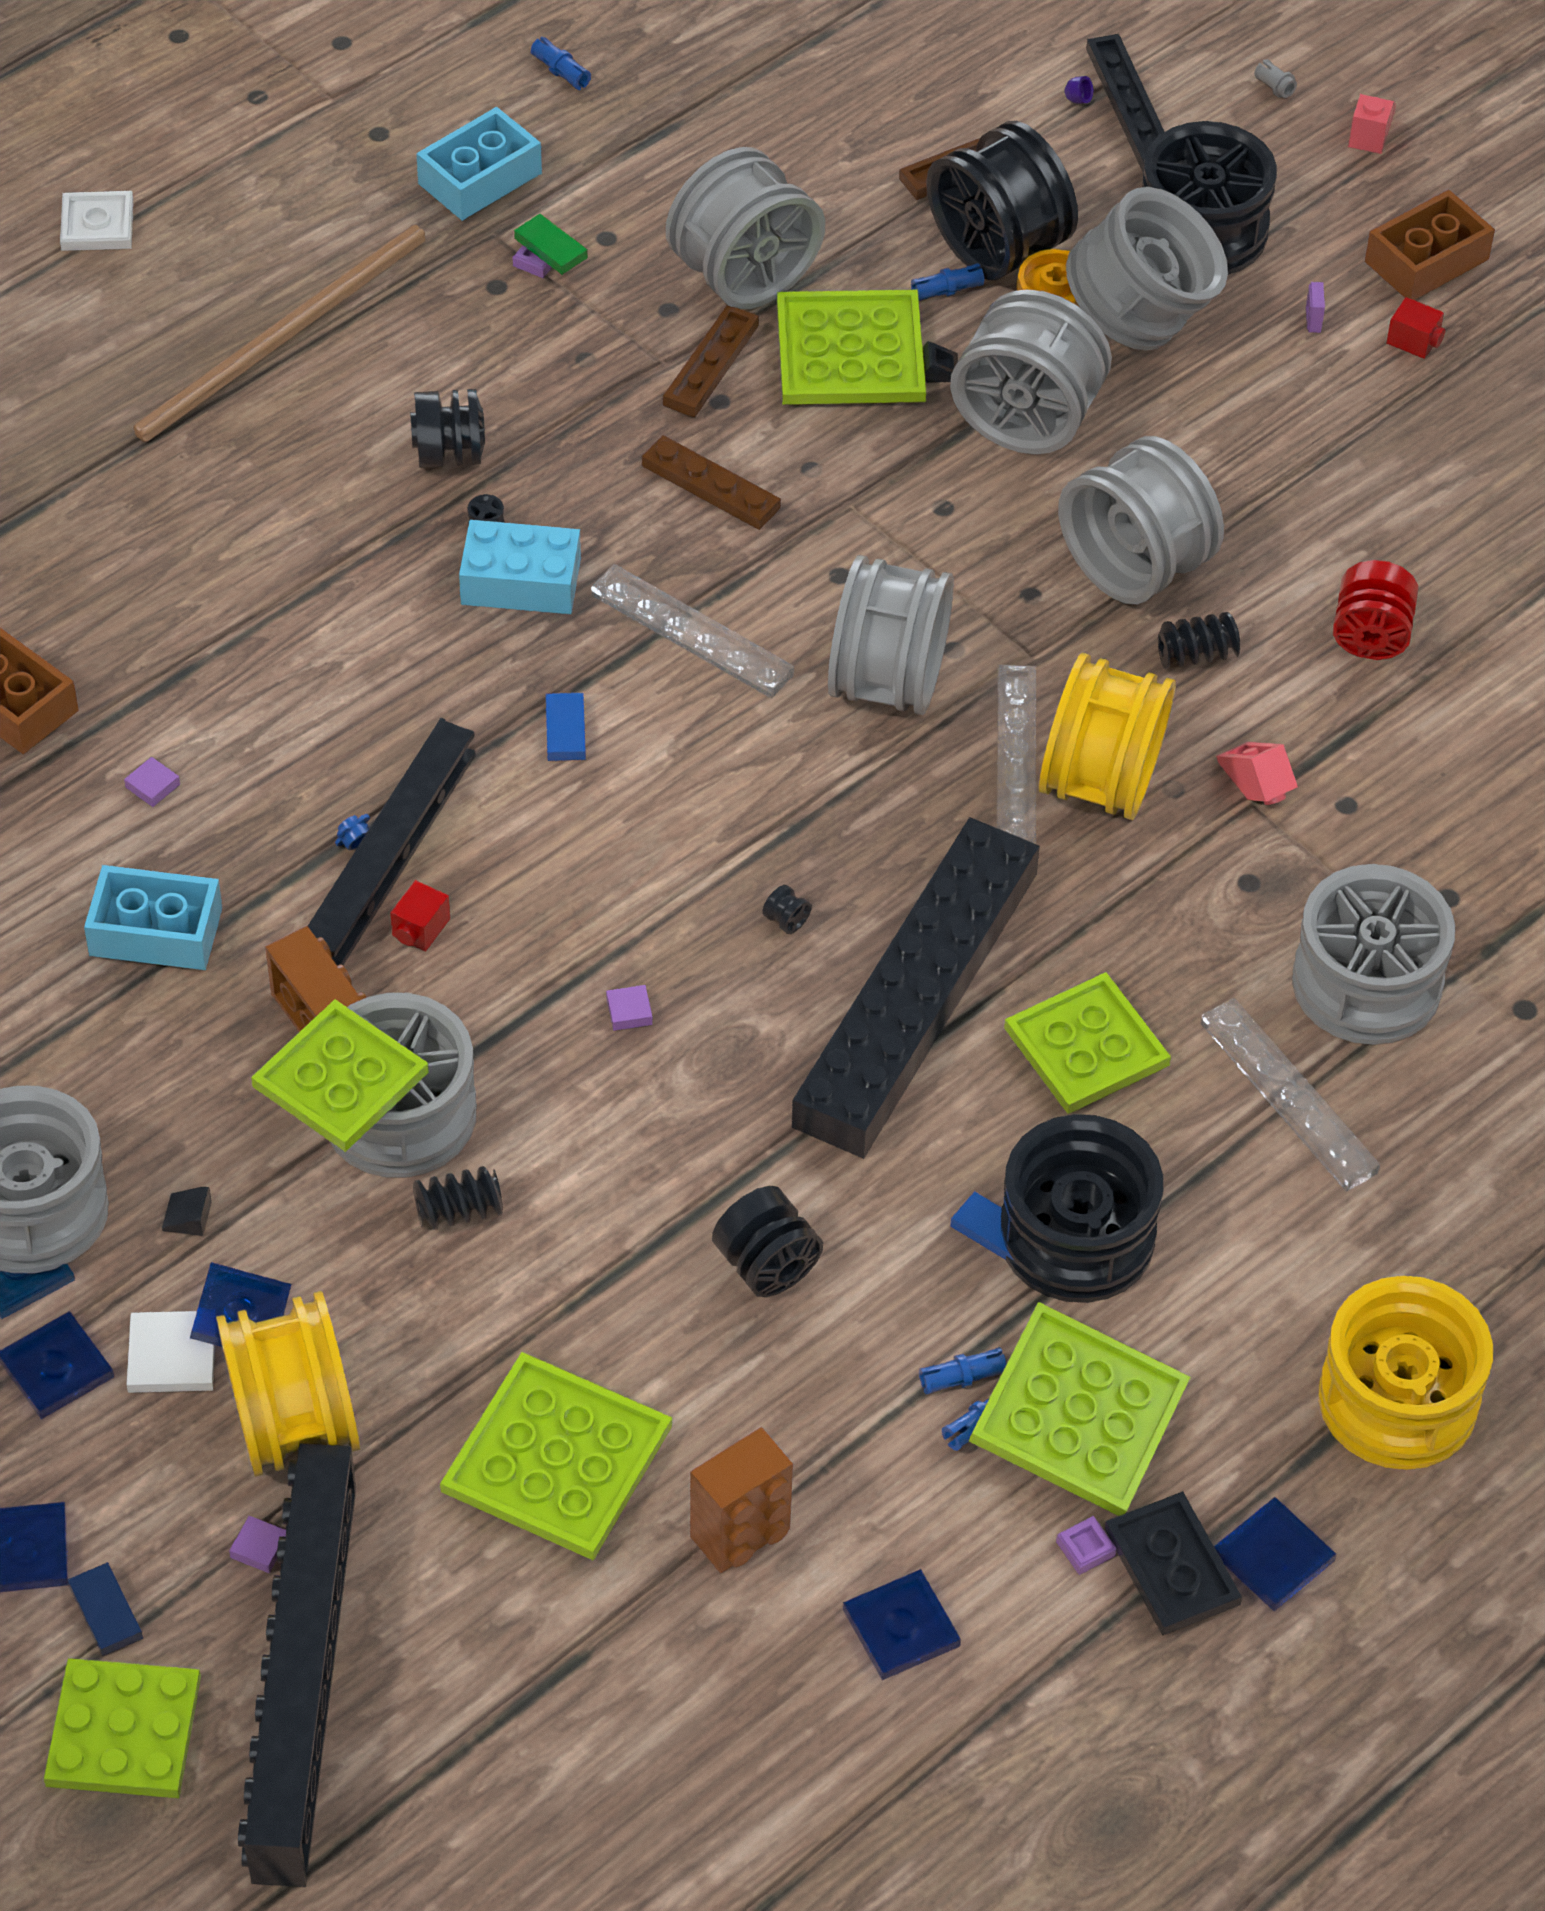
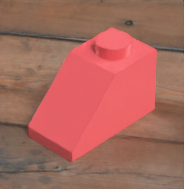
M1360 94L1353 116L1348 147L1382 154L1395 113L1396 103L1391 100Z
M1247 742L1216 756L1220 766L1248 800L1263 801L1264 805L1275 804L1286 798V792L1298 787L1284 744Z

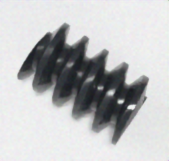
M1222 612L1219 618L1214 614H1208L1204 621L1201 617L1196 616L1190 620V623L1186 619H1178L1175 625L1171 621H1165L1161 625L1157 638L1159 656L1165 670L1170 668V660L1173 657L1178 667H1184L1186 655H1189L1192 663L1197 665L1200 653L1204 654L1207 662L1213 661L1214 651L1218 650L1222 660H1227L1228 648L1233 649L1237 658L1240 654L1239 630L1233 616L1229 612Z
M480 1166L477 1170L476 1180L469 1170H463L460 1183L452 1173H448L445 1176L444 1186L434 1176L429 1179L428 1190H426L420 1180H415L413 1183V1194L421 1227L423 1226V1220H428L433 1230H437L439 1217L442 1216L450 1227L454 1226L456 1213H460L464 1221L469 1223L471 1212L476 1209L483 1220L486 1219L488 1206H492L498 1216H501L503 1213L501 1190L494 1168L491 1176L486 1167Z

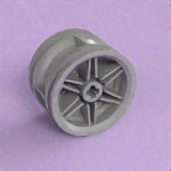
M739 147L725 151L702 165L685 182L676 195L669 209L666 221V239L669 247L691 269L703 272L707 285L728 306L739 309H753L763 306L777 299V292H787L814 262L825 235V217L820 206L800 187L787 184L783 171L764 152L753 147Z
M1152 187L1136 188L1128 192L1097 227L1087 232L1075 244L1068 254L1066 263L1067 280L1079 307L1092 317L1104 334L1120 344L1145 351L1158 349L1168 343L1183 328L1187 320L1194 313L1205 308L1212 299L1220 294L1226 285L1228 276L1227 259L1223 247L1206 220L1193 207L1176 195Z
M1027 289L1009 292L1000 296L990 305L975 335L965 348L951 374L950 389L954 403L972 428L1001 447L1028 454L1054 452L1063 448L1073 439L1089 406L1104 383L1111 369L1112 355L1110 346L1102 329L1092 317L1070 301L1045 291Z
M1143 436L1134 440L1114 454L1109 461L1108 467L1096 466L1071 480L1063 488L1058 502L1061 530L1076 563L1101 591L1125 604L1137 605L1143 603L1155 594L1163 591L1172 582L1175 573H1187L1195 570L1202 563L1207 562L1216 555L1224 539V522L1221 507L1207 477L1195 461L1181 448L1157 436Z
M857 555L850 568L837 614L828 669L829 695L838 698L845 691L847 692L848 700L858 701L859 699L893 705L899 711H906L909 705H913L915 714L924 715L935 690L945 650L953 602V574L943 572L940 578H935V571L933 569L925 568L923 571L888 565L886 560L876 559L870 565L867 556Z
M1367 864L1351 866L1334 872L1322 880L1310 893L1304 907L1300 943L1296 950L1293 965L1292 986L1296 1000L1304 1013L1321 1029L1335 1037L1354 1043L1372 1045L1393 1043L1408 1038L1424 1028L1436 1014L1445 984V971L1451 958L1455 941L1454 918L1451 908L1442 894L1428 881L1414 873L1388 865Z
M384 993L369 996L349 1005L347 1008L428 1063L429 1073L346 1152L330 1142L332 1147L350 1165L366 1173L382 1177L407 1178L426 1174L445 1165L461 1152L470 1140L476 1124L477 1104L474 1086L473 1046L468 1030L460 1018L445 1005L429 997L412 993Z
M41 1086L0 1089V1271L9 1273H37L52 1270L75 1260L86 1252L101 1235L107 1221L109 1201L97 1124L87 1108L75 1098L58 1090Z

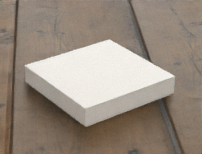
M132 191L63 193L60 233L61 251L132 249Z
M215 1311L131 1313L127 1369L128 1393L213 1391L216 1337Z

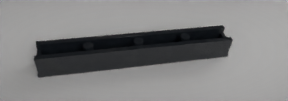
M439 719L308 924L309 929L316 938L322 937L330 949L331 958L336 965L345 964L476 756L475 750L467 748L474 738V731L447 722L446 719Z

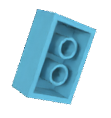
M498 107L493 108L416 153L418 184L462 221L542 174L541 142Z
M470 520L459 573L461 605L572 614L581 561L580 529Z
M102 865L84 926L89 956L206 970L222 912L219 879Z

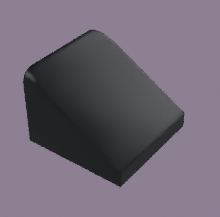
M927 341L922 347L925 383L951 382V374L958 362V353Z
M197 1187L171 1193L162 1231L203 1236L212 1203L210 1188Z

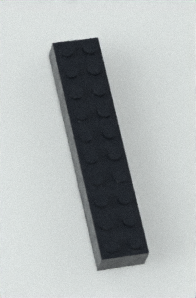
M971 817L968 818L793 1098L791 1128L860 1158H865L1036 877L1040 845Z
M299 1443L297 1460H290L288 1466V1486H292L291 1498H284L282 1512L283 1524H287L286 1536H279L277 1562L281 1563L280 1575H274L272 1582V1602H276L275 1615H268L266 1640L270 1642L269 1655L263 1654L261 1682H265L264 1695H257L255 1706V1722H259L258 1736H252L250 1742L249 1761L254 1763L253 1777H246L244 1785V1805H248L247 1819H240L238 1828V1847H242L241 1864L242 1867L249 1868L251 1884L306 1887L356 1497L351 1446Z

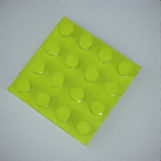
M918 290L777 292L782 405L926 402Z
M1038 1302L970 1436L969 1442L1120 1516L1127 1512L1190 1380V1376Z
M521 1352L441 1481V1493L594 1561L671 1430L672 1417Z

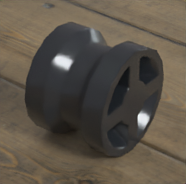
M483 494L474 497L469 502L467 507L469 521L480 520L505 523L503 517L504 505L498 497Z
M783 884L775 889L767 898L762 914L770 921L776 920L779 922V927L786 934H792L806 922L811 913L812 904L805 898H797L795 891L790 886Z

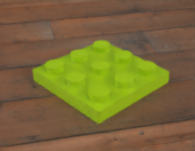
M1107 972L1005 1019L1004 1029L1067 1114L1170 1066L1171 1056Z
M334 999L251 1077L253 1088L346 1152L429 1073L428 1063Z
M68 1658L44 1774L45 1786L180 1798L201 1681L200 1669Z

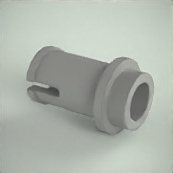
M1268 59L1263 60V64L1267 68L1259 63L1255 69L1254 76L1272 88L1275 96L1288 98L1294 93L1297 82L1292 73L1283 72Z

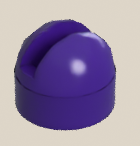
M1088 76L1071 78L1064 89L1066 98L1071 103L1076 104L1089 103L1094 92L1092 81Z

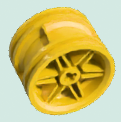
M1081 653L1070 672L1052 724L1042 762L1039 792L1049 795L1052 789H1057V798L1067 800L1070 796L1103 805L1105 806V811L1113 815L1120 808L1124 810V818L1134 820L1141 807L1160 753L1172 709L1176 681L1166 678L1164 683L1160 684L1157 683V675L1150 672L1143 678L1109 668V661L1100 658L1096 664H1092L1091 656Z
M1395 1276L1381 1278L1363 1285L1348 1296L1336 1313L1328 1340L1327 1356L1319 1381L1318 1402L1323 1420L1332 1435L1351 1453L1367 1462L1385 1468L1403 1470L1425 1468L1448 1459L1460 1450L1471 1436L1478 1417L1482 1395L1493 1363V1341L1487 1323L1478 1309L1462 1294L1445 1284L1427 1278ZM1370 1345L1373 1354L1366 1353L1363 1348ZM1445 1361L1451 1369L1444 1370L1439 1366Z
M322 1291L314 1292V1301L303 1304L301 1296L292 1298L293 1309L290 1314L256 1323L248 1318L246 1310L238 1311L239 1320L229 1323L226 1322L225 1315L216 1317L240 1422L255 1477L263 1475L262 1466L272 1463L276 1471L284 1470V1457L289 1452L297 1451L299 1443L338 1446L349 1444L352 1447V1452L360 1450L359 1436L344 1369Z

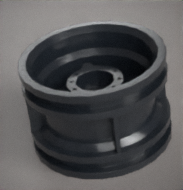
M1006 121L981 136L977 143L976 152L968 148H958L933 162L928 170L926 180L927 196L938 229L955 256L966 266L980 264V269L982 268L984 279L986 280L1002 278L1020 267L1026 260L1029 249L1035 252L1050 250L1070 239L1077 229L1078 204L1069 175L1050 144L1036 130L1025 123Z
M1189 122L1172 127L1160 134L1150 144L1146 152L1142 187L1162 189L1176 195L1193 207L1206 220L1223 247L1227 259L1228 275L1241 271L1253 264L1263 253L1267 244L1270 227L1269 206L1274 197L1277 179V164L1273 153L1267 145L1253 133L1223 122Z
M1085 1114L1054 1117L1036 1125L1020 1138L1010 1153L1005 1169L1004 1203L1001 1208V1233L1005 1247L1013 1258L1011 1259L1006 1256L1005 1260L1014 1274L1028 1287L1047 1297L1061 1301L1089 1303L1106 1300L1125 1292L1140 1280L1149 1267L1155 1250L1157 1219L1161 1210L1164 1192L1163 1172L1158 1157L1148 1142L1133 1129L1115 1120ZM1049 1186L1051 1192H1043L1041 1188ZM1121 1196L1126 1202L1119 1204L1116 1201Z

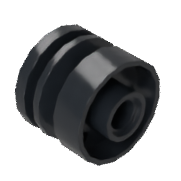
M467 389L468 405L459 406L458 390H452L450 406L447 407L442 406L438 391L414 392L416 412H410L412 448H418L419 468L443 467L446 450H453L458 466L463 465L462 449H471L472 465L481 464V456L485 445L483 408L477 396V390Z
M770 1185L757 1188L738 1199L719 1218L712 1232V1242L732 1266H737V1273L746 1282L748 1287L757 1297L765 1298L784 1292L804 1278L818 1262L823 1252L824 1243L804 1217H798L799 1211L779 1187Z

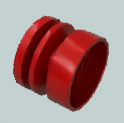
M1371 560L1359 562L1348 568L1341 579L1338 605L1333 624V636L1338 645L1352 655L1373 660L1389 659L1403 653L1411 641L1419 586L1414 576L1404 567L1388 561Z

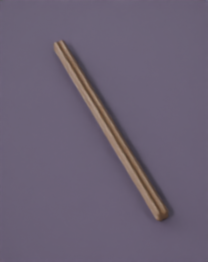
M411 225L137 422L133 427L135 436L142 442L150 441L424 243L426 240L424 230L420 229L417 225Z

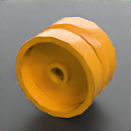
M1050 249L1028 256L1019 268L1017 291L1027 289L1045 291L1060 296L1079 307L1067 280L1066 263L1070 251Z

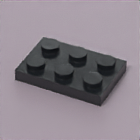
M1183 1491L1106 1521L1105 1531L1117 1548L1116 1552L1162 1636L1241 1605L1242 1596Z

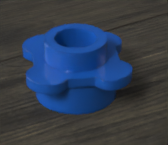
M364 814L358 818L354 815L344 820L337 828L338 839L335 841V844L337 846L344 844L349 851L358 848L370 829L367 824L370 816Z

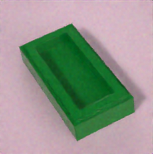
M542 214L536 215L514 230L515 240L561 275L588 258V249Z

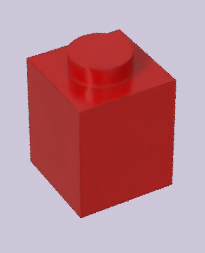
M1405 297L1391 317L1386 344L1425 359L1433 347L1438 348L1444 338L1446 331L1442 327L1444 312Z
M415 880L390 912L392 936L406 946H414L426 952L450 920L449 895Z

